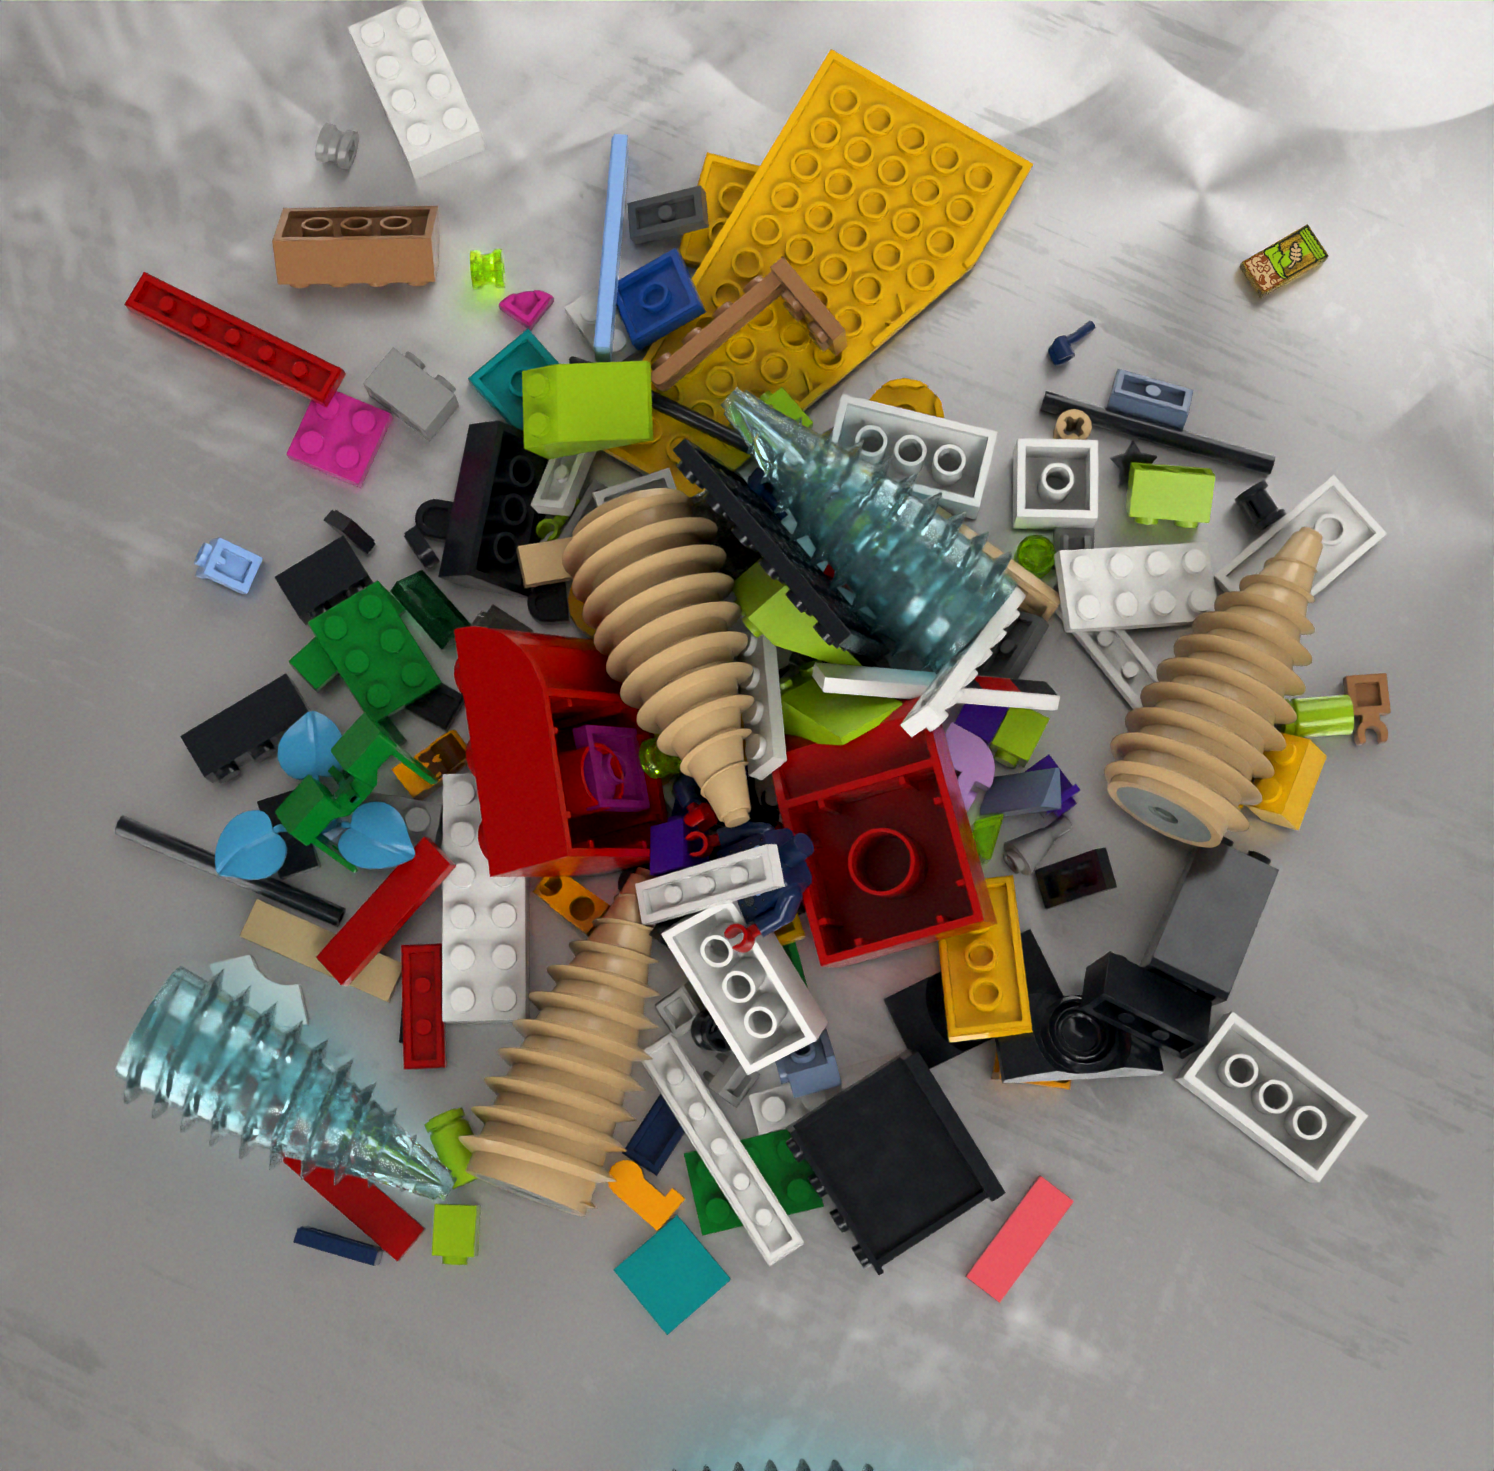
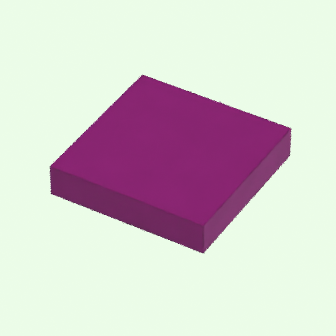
M583 725L573 728L576 749L589 746V751L584 760V777L589 791L598 801V805L586 808V810L593 811L602 807H610V809L603 811L640 812L650 809L639 741H637L636 728ZM594 743L604 744L613 751L622 767L624 781L615 777L610 765L612 755H603L598 750H595ZM624 783L622 799H613L615 785Z

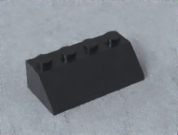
M500 420L469 424L438 577L471 589L528 598L531 587H524L516 549L518 546L539 543L541 541L536 529L538 523L545 519L546 514L538 513L531 506V503L549 459L524 449L523 430Z

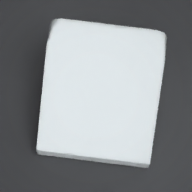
M690 981L654 1004L676 1039L691 1030L692 1021L702 1010H707Z

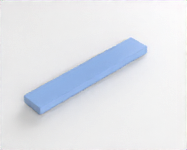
M614 134L611 140L594 337L596 362H612L629 161L628 135Z

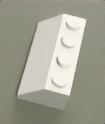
M842 394L822 472L832 477L829 483L832 485L926 508H931L936 503L948 513L976 520L998 431Z
M737 901L688 914L664 930L661 935L747 1075H750L815 1042L829 1022L774 932L764 938L761 935L755 937L754 946L748 952L741 953L732 949L734 945L739 944L743 940L744 934L740 933L736 937L728 939L724 936L725 930L732 924H741L746 928L752 925L746 924Z

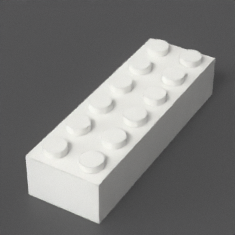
M443 774V852L456 867L443 880L442 1021L447 1024L512 1023V1021L517 1019H530V999L528 997L530 993L529 877H490L488 860L483 855L478 842V829L482 818L476 778L473 774Z

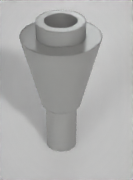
M1061 815L1044 829L1040 828L1005 842L1003 859L1007 866L1016 874L1021 872L1029 876L1052 847L1054 841L1072 828L1070 820L1065 815Z

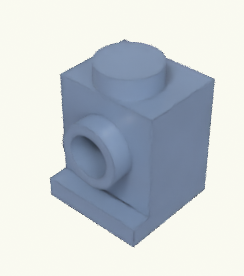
M826 1028L815 1042L775 1061L781 1084L790 1083L794 1098L842 1085Z

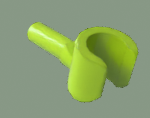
M576 498V504H575V506H574V509L577 507V505H578L579 502H580V499H579V498H578V499ZM556 515L553 520L544 519L540 521L536 529L537 535L543 540L549 532L554 531L547 541L557 540L562 531L561 527L569 516Z

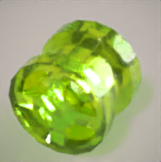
M494 249L491 253L485 254L479 250L470 251V271L473 290L482 289L485 285L505 288L506 278L503 249Z
M1031 535L1019 543L1013 560L1037 578L1043 579L1049 574L1055 562L1054 554L1056 550L1054 544L1048 538L1042 535ZM1029 559L1031 562H1033V563H1034V567H1033V564H1031L1029 561H1025V560Z
M655 737L643 741L639 749V759L644 772L650 778L658 779L666 777L669 773L676 774L681 772L680 764L682 760L680 757L666 755L659 751L657 748L658 738Z

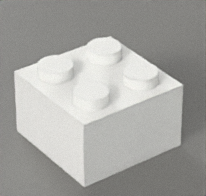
M1018 438L1013 450L1012 528L1054 529L1057 527L1093 529L1098 520V440Z

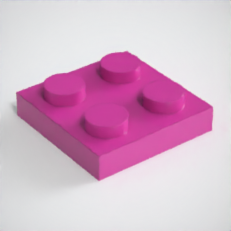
M336 391L327 408L311 400L286 455L291 460L361 488L393 417L387 411Z

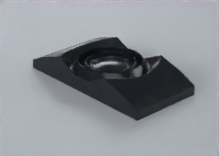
M1031 929L1022 932L1021 941L1028 994L1045 992L1063 995ZM941 972L927 977L883 1000L906 1048L912 1047L916 1049L929 1069L993 1039L985 1038L949 1043Z
M1045 992L1028 994L1033 1032L995 1037L1002 1083L1161 1075L1164 1072L1158 1047L1080 1010L1082 995L1063 996Z

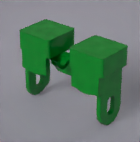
M363 713L331 748V753L339 764L350 774L347 779L334 765L328 770L339 782V789L332 795L326 786L311 775H307L275 811V814L290 835L306 846L311 843L354 873L358 871L357 867L344 859L338 849V845L321 832L333 819L350 816L377 786V771L389 756L393 755L428 783L436 784L438 782V779L428 768L396 744L384 727L366 713Z

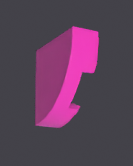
M540 290L510 294L498 305L500 310L531 331L552 305L554 297Z

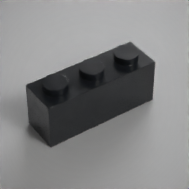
M285 673L180 737L204 778L212 783L217 780L219 783H224L236 777L241 772L239 767L249 761L259 762L271 756L276 751L274 746L280 743L284 733L305 713L311 710L294 681Z
M1111 951L1086 967L1080 1010L1181 1059L1207 1045L1212 1009L1211 1001Z

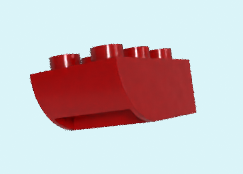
M478 626L454 629L458 659L454 666V678L460 693L464 696L470 736L466 747V760L470 771L476 778L482 818L478 829V842L483 855L488 860L490 877L601 876L650 863V826L666 823L668 819L654 733L644 731L638 726L636 719L640 709L632 708L621 700L620 689L623 683L615 681L606 672L608 656L601 654L596 649L592 639ZM583 725L636 728L637 741H639L650 809L640 812L603 811L610 809V807H602L593 811L586 810V808L598 805V801L589 791L584 777V760L589 751V746L576 749L573 728ZM594 743L595 750H598L603 755H612L610 765L615 777L624 781L622 767L613 751L604 744ZM624 783L615 785L613 799H622Z
M921 696L913 699L895 698L903 704L886 717L880 725L845 745L817 744L799 736L784 734L787 761L772 772V778L784 828L790 829L794 835L804 833L811 839L814 845L813 854L805 859L812 875V883L803 892V901L821 966L842 968L997 925L943 726L941 724L931 732L925 728L911 738L900 725Z

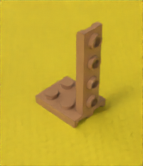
M782 257L770 267L771 272L763 278L762 275H759L752 279L743 289L745 294L734 304L728 301L720 306L712 315L714 320L703 330L700 327H696L683 338V346L673 355L669 352L658 358L651 366L653 370L651 372V382L661 392L669 390L779 296L785 301L783 305L797 322L802 318L807 322V327L810 330L808 334L822 352L829 348L836 357L848 347L846 332L796 271Z

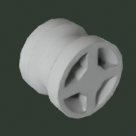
M326 123L318 136L315 151L316 160L323 163L333 161L337 163L339 168L348 170L353 164L359 143L358 132L352 130L342 132L337 129L336 125Z

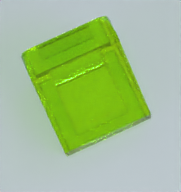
M1004 814L975 820L971 826L982 865L987 864L992 858Z

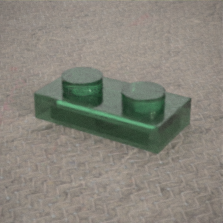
M423 570L397 581L390 591L441 650L456 643L454 629L472 626Z

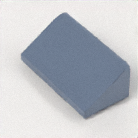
M1117 369L1106 408L1183 430L1189 415L1194 390Z
M1060 768L994 777L993 783L986 792L981 805L980 816L999 818L1061 809Z

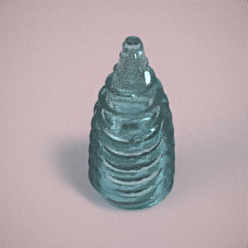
M738 387L721 404L726 410L724 413L725 417L747 445V453L754 455L765 473L760 484L771 482L780 497L773 514L790 510L796 520L797 525L790 542L808 536L815 547L808 567L828 561L835 572L829 589L832 590L847 584L855 594L849 613L868 607L876 616L870 635L888 628L897 637L891 657L910 650L923 663L921 671L929 668L932 672H936L972 640L1002 607L1017 587L1018 583L1006 573L1012 552H1006L991 559L983 552L989 537L988 531L969 539L960 532L966 512H961L947 519L938 514L937 509L942 492L923 500L912 494L917 473L900 481L887 476L892 456L871 464L860 458L864 440L845 448L832 441L834 427L820 434L802 425V417L794 420L773 408V404L768 405L749 391L745 390L742 392Z
M179 966L171 974L147 1008L118 1062L115 1076L126 1082L124 1092L125 1104H129L142 1094L147 1093L153 1096V1119L160 1117L172 1107L182 1111L181 1133L187 1132L198 1122L202 1121L211 1125L210 1147L216 1145L229 1134L240 1138L239 1159H243L257 1147L269 1149L270 1171L275 1169L286 1158L301 1160V1180L305 1179L317 1167L333 1170L334 1186L346 1175L367 1179L368 1188L377 1182L400 1188L401 1192L406 1190L432 1200H436L438 1197L445 1201L457 1178L450 1175L452 1170L439 1162V1158H435L416 1141L417 1134L411 1136L395 1120L397 1108L386 1113L373 1099L377 1081L362 1090L350 1078L354 1058L336 1068L326 1058L329 1038L314 1048H310L301 1040L304 1019L286 1031L275 1022L278 1001L262 1013H259L249 1006L251 985L236 996H232L222 989L225 969L208 981L184 966Z

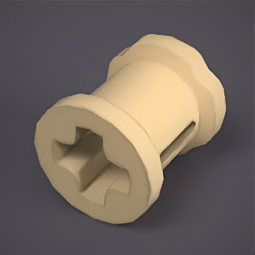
M1077 409L1063 412L1057 419L1053 430V439L1087 440L1092 430L1090 418L1083 411ZM1074 429L1079 432L1078 436L1075 433L1069 436L1064 433L1065 430L1071 432Z

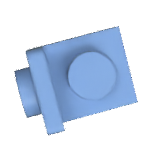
M218 537L212 539L209 544L204 542L200 547L194 564L199 566L195 576L202 579L209 578L245 595L250 589L263 558Z

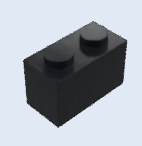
M344 535L275 576L279 586L305 625H308L310 620L373 584V581Z

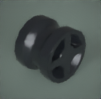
M702 1010L698 1013L691 1025V1035L695 1044L701 1049L726 1052L732 1050L717 1025L714 1031L710 1033L713 1023H716L708 1010Z

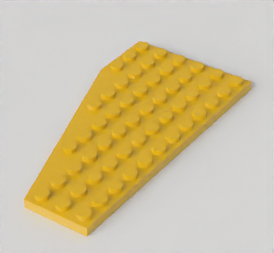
M830 49L692 277L706 313L653 342L642 361H648L652 366L665 353L669 352L673 355L683 346L682 340L689 332L696 327H700L703 330L714 320L712 315L720 306L728 301L734 304L745 294L743 289L752 279L759 275H762L763 278L771 272L770 267L782 257H784L845 329L848 347L836 357L829 348L822 352L810 338L807 322L803 318L797 322L783 305L785 301L779 296L669 390L661 392L652 382L651 390L766 445L768 442L750 423L751 412L754 410L752 408L753 403L765 392L770 391L774 394L783 387L805 412L975 266L1030 173L1033 163ZM653 408V441L602 450L644 475L670 468L676 489L692 498L694 504L701 501L708 491L705 488L702 490L696 483L692 484L677 468L676 464L681 459L673 449L686 438L735 471L752 457Z

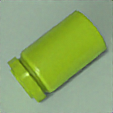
M1348 694L1293 698L1290 701L1285 699L1293 707L1297 719L1291 724H1276L1279 732L1302 738L1351 735L1354 729L1352 700Z
M462 1107L439 1114L424 1124L427 1133L431 1132L430 1140L452 1190L479 1179L465 1171L472 1153L459 1141L458 1137L474 1135L468 1120L463 1118L465 1113Z

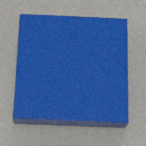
M676 247L618 280L616 306L632 345L638 351L706 313L683 257Z

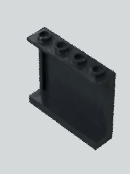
M912 1047L785 1127L792 1137L785 1141L798 1163L805 1159L813 1171V1174L807 1178L820 1199L828 1195L835 1206V1209L829 1212L837 1227L842 1234L849 1230L856 1240L857 1244L851 1249L864 1269L872 1266L878 1275L884 1273L881 1268L883 1265L986 1198L993 1202L1006 1193L922 1056Z

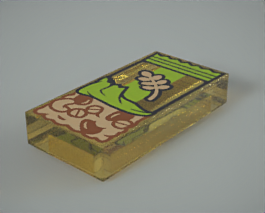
M1307 224L1246 259L1239 267L1261 299L1325 262L1329 255Z

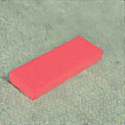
M1038 1176L965 1277L1000 1303L1074 1201L1042 1176Z

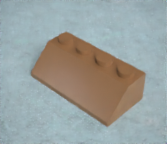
M438 206L283 208L272 240L278 285L289 284L294 288H305L311 284H329L332 287H345L351 283H368V285L373 287H382L389 283H407L411 286H423L429 282H435L439 266Z

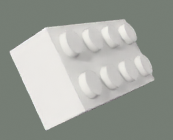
M410 0L348 26L356 51L414 179L486 149L478 123L421 0Z
M1233 1011L1223 1014L1208 1034L1207 1045L1193 1054L1175 1078L1176 1081L1310 1183H1319L1369 1116Z

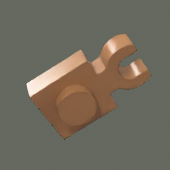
M1387 674L1345 676L1343 678L1344 695L1348 694L1353 704L1354 718H1359V725L1354 731L1355 743L1357 746L1366 743V729H1372L1376 732L1378 744L1385 743L1388 739V729L1380 721V716H1386L1391 713Z

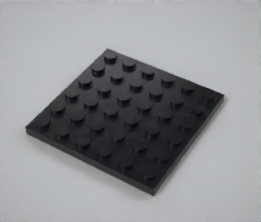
M686 438L673 449L681 459L676 464L677 468L692 484L696 483L702 490L705 488L708 491L703 496L705 501L719 516L723 515L728 521L732 520L735 523L730 529L746 548L750 547L755 553L759 552L763 556L758 563L774 581L777 579L781 584L786 583L790 590L785 593L787 598L801 613L805 612L808 616L811 617L813 615L818 622L813 628L829 646L833 645L837 649L840 647L844 652L847 650L851 655L854 653L857 657L861 656L863 659L868 657L878 662L883 659V656L891 652L856 610L851 608L852 606L823 573L821 568L758 494L749 488L748 483L740 473Z

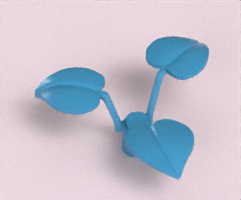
M316 711L305 713L284 733L280 740L277 754L281 768L294 779L303 780L307 775H311L319 782V776L333 777L328 772L333 765L342 772V766L331 753V748L342 737L341 732L325 715ZM384 802L365 803L353 812L351 823L342 821L341 818H336L321 832L327 838L333 840L346 829L338 841V849L344 859L360 868L384 869L395 867L412 860L416 855L402 816L394 807ZM260 810L247 811L235 816L222 831L216 846L215 869L217 874L221 877L260 880L276 873L282 867L287 855V845L284 839L278 835L280 832H287L283 824L273 827L269 816Z

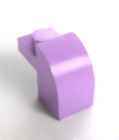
M951 722L945 737L955 773L958 776L957 780L965 809L968 812L977 795L976 792L971 790L972 786L974 785L987 792L993 783L995 763L989 747L980 737Z

